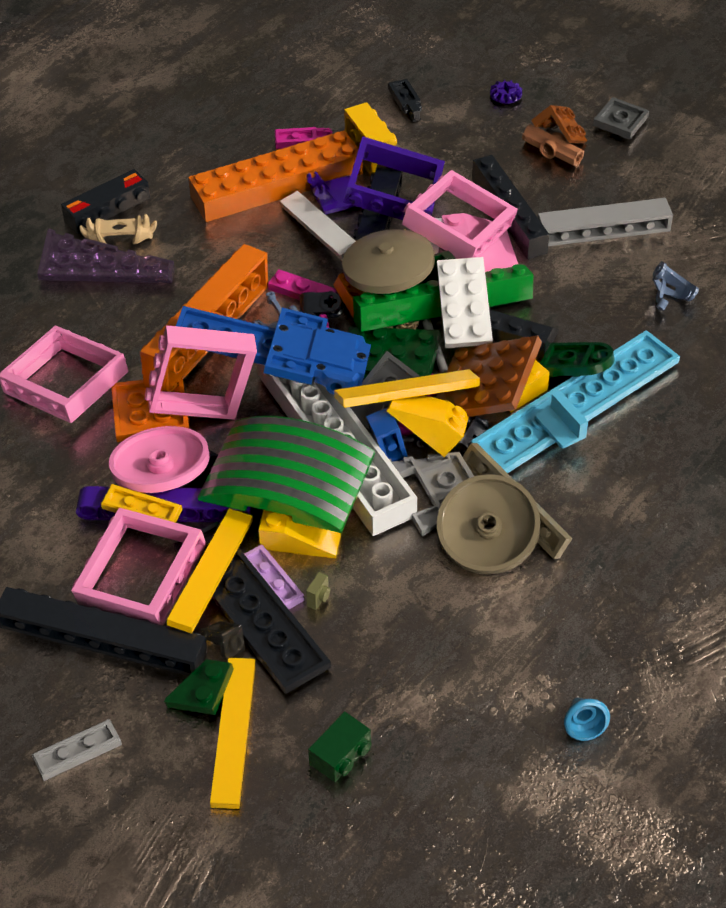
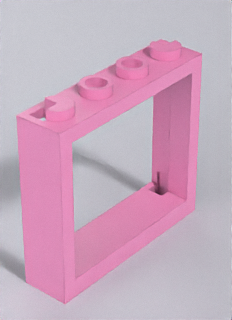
M451 170L445 176L441 175L434 185L431 184L427 188L425 193H420L412 204L408 203L403 211L405 216L402 225L424 236L445 251L449 250L458 259L479 257L511 227L518 209ZM448 191L494 220L473 240H470L425 213L424 210Z
M55 325L0 372V384L5 394L72 423L126 375L129 370L123 353ZM61 349L103 367L69 398L27 380Z
M166 325L164 336L160 335L158 348L160 351L155 353L154 356L155 370L150 371V388L145 390V400H148L149 413L235 420L257 353L254 334ZM172 347L238 353L225 397L160 391Z
M119 508L115 516L110 519L104 535L99 538L93 554L86 560L79 578L73 583L71 591L78 605L97 607L102 611L121 613L126 617L138 620L145 619L151 623L163 626L207 545L201 529ZM127 528L183 543L150 605L93 590Z

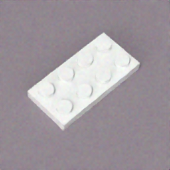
M484 258L437 260L445 348L479 346L492 343Z

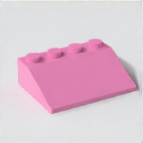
M459 213L442 215L441 222L473 240L492 221ZM505 231L479 256L484 258L485 272L491 271L494 268L503 269L518 264L508 231Z

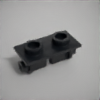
M479 415L470 416L463 438L449 453L456 449L463 457L471 444V440L489 429L488 421L481 419Z

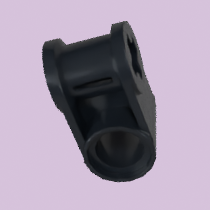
M305 292L300 294V312L315 316L326 314L327 318H337L344 312V304L340 296L335 292Z

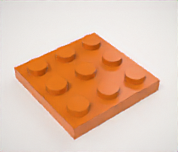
M182 377L172 392L185 393ZM143 380L118 382L111 387L117 442H122L141 431L157 427L177 426L189 429L188 416L149 413L148 400H145V390L148 387L144 386Z

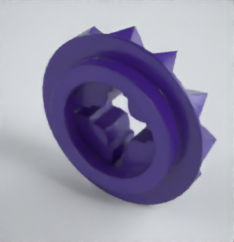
M505 80L503 82L496 81L495 85H491L490 96L499 103H514L522 97V88L519 87V83H513L512 80L509 82Z

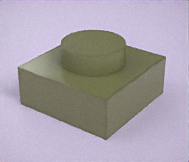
M318 572L306 590L307 607L317 610L321 602H325L328 599L331 590L328 586V575Z

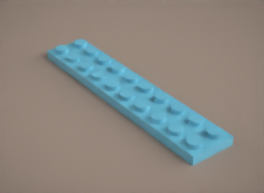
M646 330L613 351L615 361L609 369L594 375L571 377L471 440V443H478L509 473L555 443L535 419L536 413L551 406L552 393L560 390L589 421L679 363L680 356Z

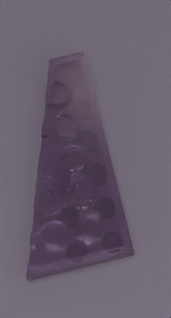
M48 228L37 275L39 280L172 283L175 265L174 261L152 255L146 257L136 255V251L128 249L125 252L118 250L117 246L87 238L84 240L75 239L72 234L65 233L63 236L56 234L55 230Z

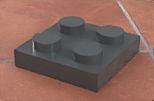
M612 97L594 118L593 126L631 139L649 117V110Z

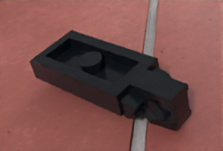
M408 79L388 83V90L404 114L409 113V117L413 122L420 121L421 100Z

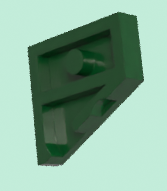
M206 659L165 698L166 706L168 708L216 715L234 670L232 664Z

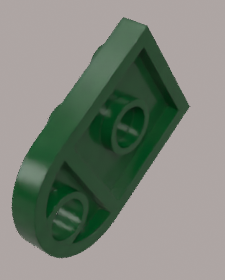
M602 342L550 343L540 364L549 371V377H579L598 374L609 369L613 365L615 357L613 348Z

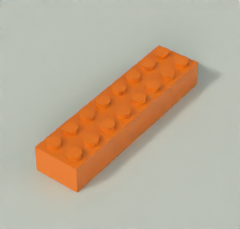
M346 130L189 176L190 197L205 222H209L284 199L296 191L300 193L310 191L311 184L306 179L308 173L313 178L316 171L324 181L348 175L351 176L359 149ZM363 159L358 176L363 174Z
M243 244L183 306L239 319L268 288L267 252ZM182 308L174 317L169 319L166 324L167 326H176ZM166 325L157 331L151 341L145 344L140 351L144 386L150 388V371L155 370L154 356L155 353L160 351L158 348L160 335L164 336ZM172 347L160 391L172 392L179 384L178 381L182 377L184 379L208 352L205 350Z

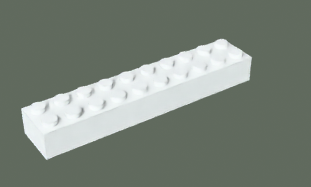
M257 364L258 376L288 418L303 420L336 430L375 451L374 458L352 507L371 535L375 536L411 520L412 514L417 512V496L350 407L344 408L334 398V395L327 391L326 387L315 383L314 380L309 385L263 373L265 365Z

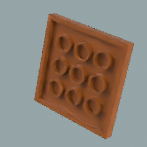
M537 335L456 349L446 373L470 369L480 378V386L437 393L436 398L449 401L455 406H460L465 410L468 417L516 410L542 341Z

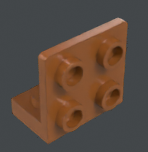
M550 105L531 120L535 127L552 129L559 127L569 143L584 144L587 142L586 132L576 123L574 119L575 114L570 108Z

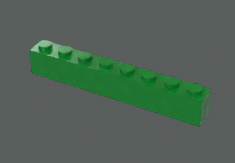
M515 264L512 267L494 268L491 271L485 272L489 307L533 299L534 274L525 265ZM430 280L427 283L418 284L395 293L375 294L366 292L360 296H354V322L360 331L363 332L442 316L439 281Z

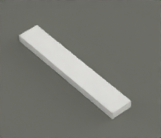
M299 191L280 201L283 209L339 259L342 260L347 249L356 242Z

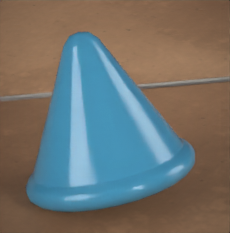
M574 698L564 717L565 731L571 738L579 741H589L597 738L604 733L610 723V712L607 706L596 699Z

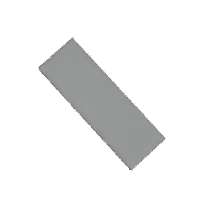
M108 719L31 755L43 781L119 747L122 743L112 722Z

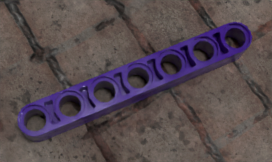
M86 486L81 488L76 507L77 516L84 520L110 521L116 513L101 507V502L110 487ZM175 488L163 492L144 493L182 505V512L177 522L214 523L218 521L221 523L229 507L198 501L202 488ZM250 506L247 507L246 511L233 509L249 515L251 514Z

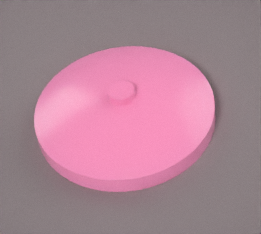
M177 426L157 427L141 431L122 441L110 455L109 468L113 480L121 487L140 493L163 492L183 486L198 477L208 465L210 458L209 449L205 438L194 430Z

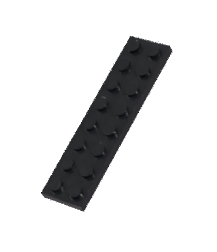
M218 521L201 529L207 545L197 561L192 574L220 525ZM179 541L173 544L174 551L177 554L183 544ZM238 548L211 599L286 694L330 669L331 661L245 554Z

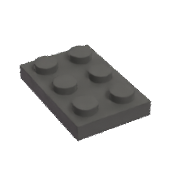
M386 351L363 380L362 386L421 376ZM390 401L350 408L361 423L370 430L366 416L387 408Z

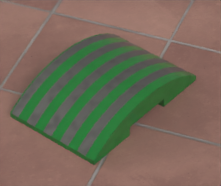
M277 416L243 418L234 422L199 493L198 501L246 511L247 507L250 506L292 516L294 523L342 533L374 458L375 451L352 437L315 423Z

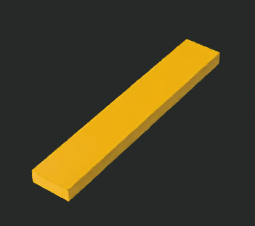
M468 369L334 390V398L346 408L480 386V378Z
M228 509L167 618V626L193 633L253 522L252 515Z
M228 658V662L232 664L234 670L223 695L210 806L211 808L239 809L256 661L249 658Z

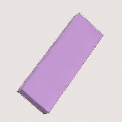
M262 544L244 553L288 609L305 601L304 594Z

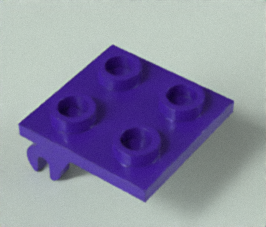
M316 171L313 178L310 173L307 174L306 179L311 184L310 189L325 215L356 207L343 203L350 175L324 181Z

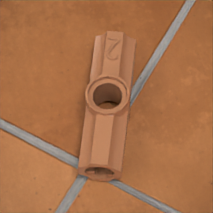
M529 124L522 135L523 141L539 148L541 154L548 159H552L555 156L577 167L584 157V150L568 143L563 134L559 132L550 134Z

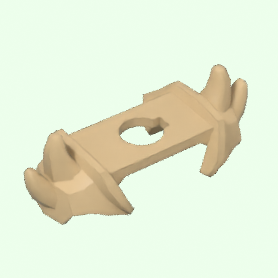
M144 214L143 220L141 216L116 220L97 218L94 224L90 218H87L86 228L80 225L79 229L88 244L95 243L106 247L107 243L103 237L132 234L134 235L132 244L135 245L145 239L152 240L153 232L157 227V221L154 220L150 224L147 214ZM118 224L127 226L119 230L112 228Z

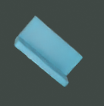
M560 390L552 393L551 406L536 413L535 419L559 447L563 449L586 438L588 420Z

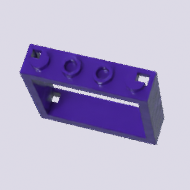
M362 136L343 203L403 220L405 216L404 208L408 203L412 204L413 201L355 184L362 159L433 180V185L442 175L445 161ZM435 202L426 208L424 212L431 216Z

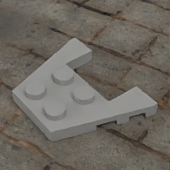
M460 452L448 453L445 457L441 454L428 455V458L414 459L413 456L404 457L403 461L391 462L403 478L416 474L434 505L412 514V520L421 536H425L437 527L439 508L446 495L459 483L474 477Z

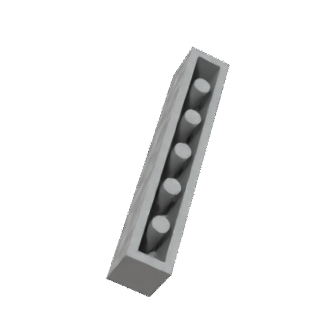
M658 198L538 213V219L549 233L548 246L669 232L671 231L673 213L667 199Z

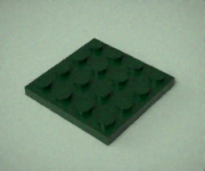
M349 327V333L363 336L365 342L371 344L363 380L386 351L419 376L432 375L441 337L440 330L379 328L361 332L358 327Z

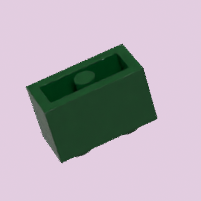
M344 711L308 749L309 764L333 782H336L342 775L346 776L351 771L354 762L360 756H365L372 745L371 729Z

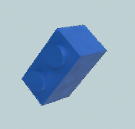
M387 408L366 416L373 439L388 459H391V462L401 461L404 457H408L400 428L395 418L387 412Z

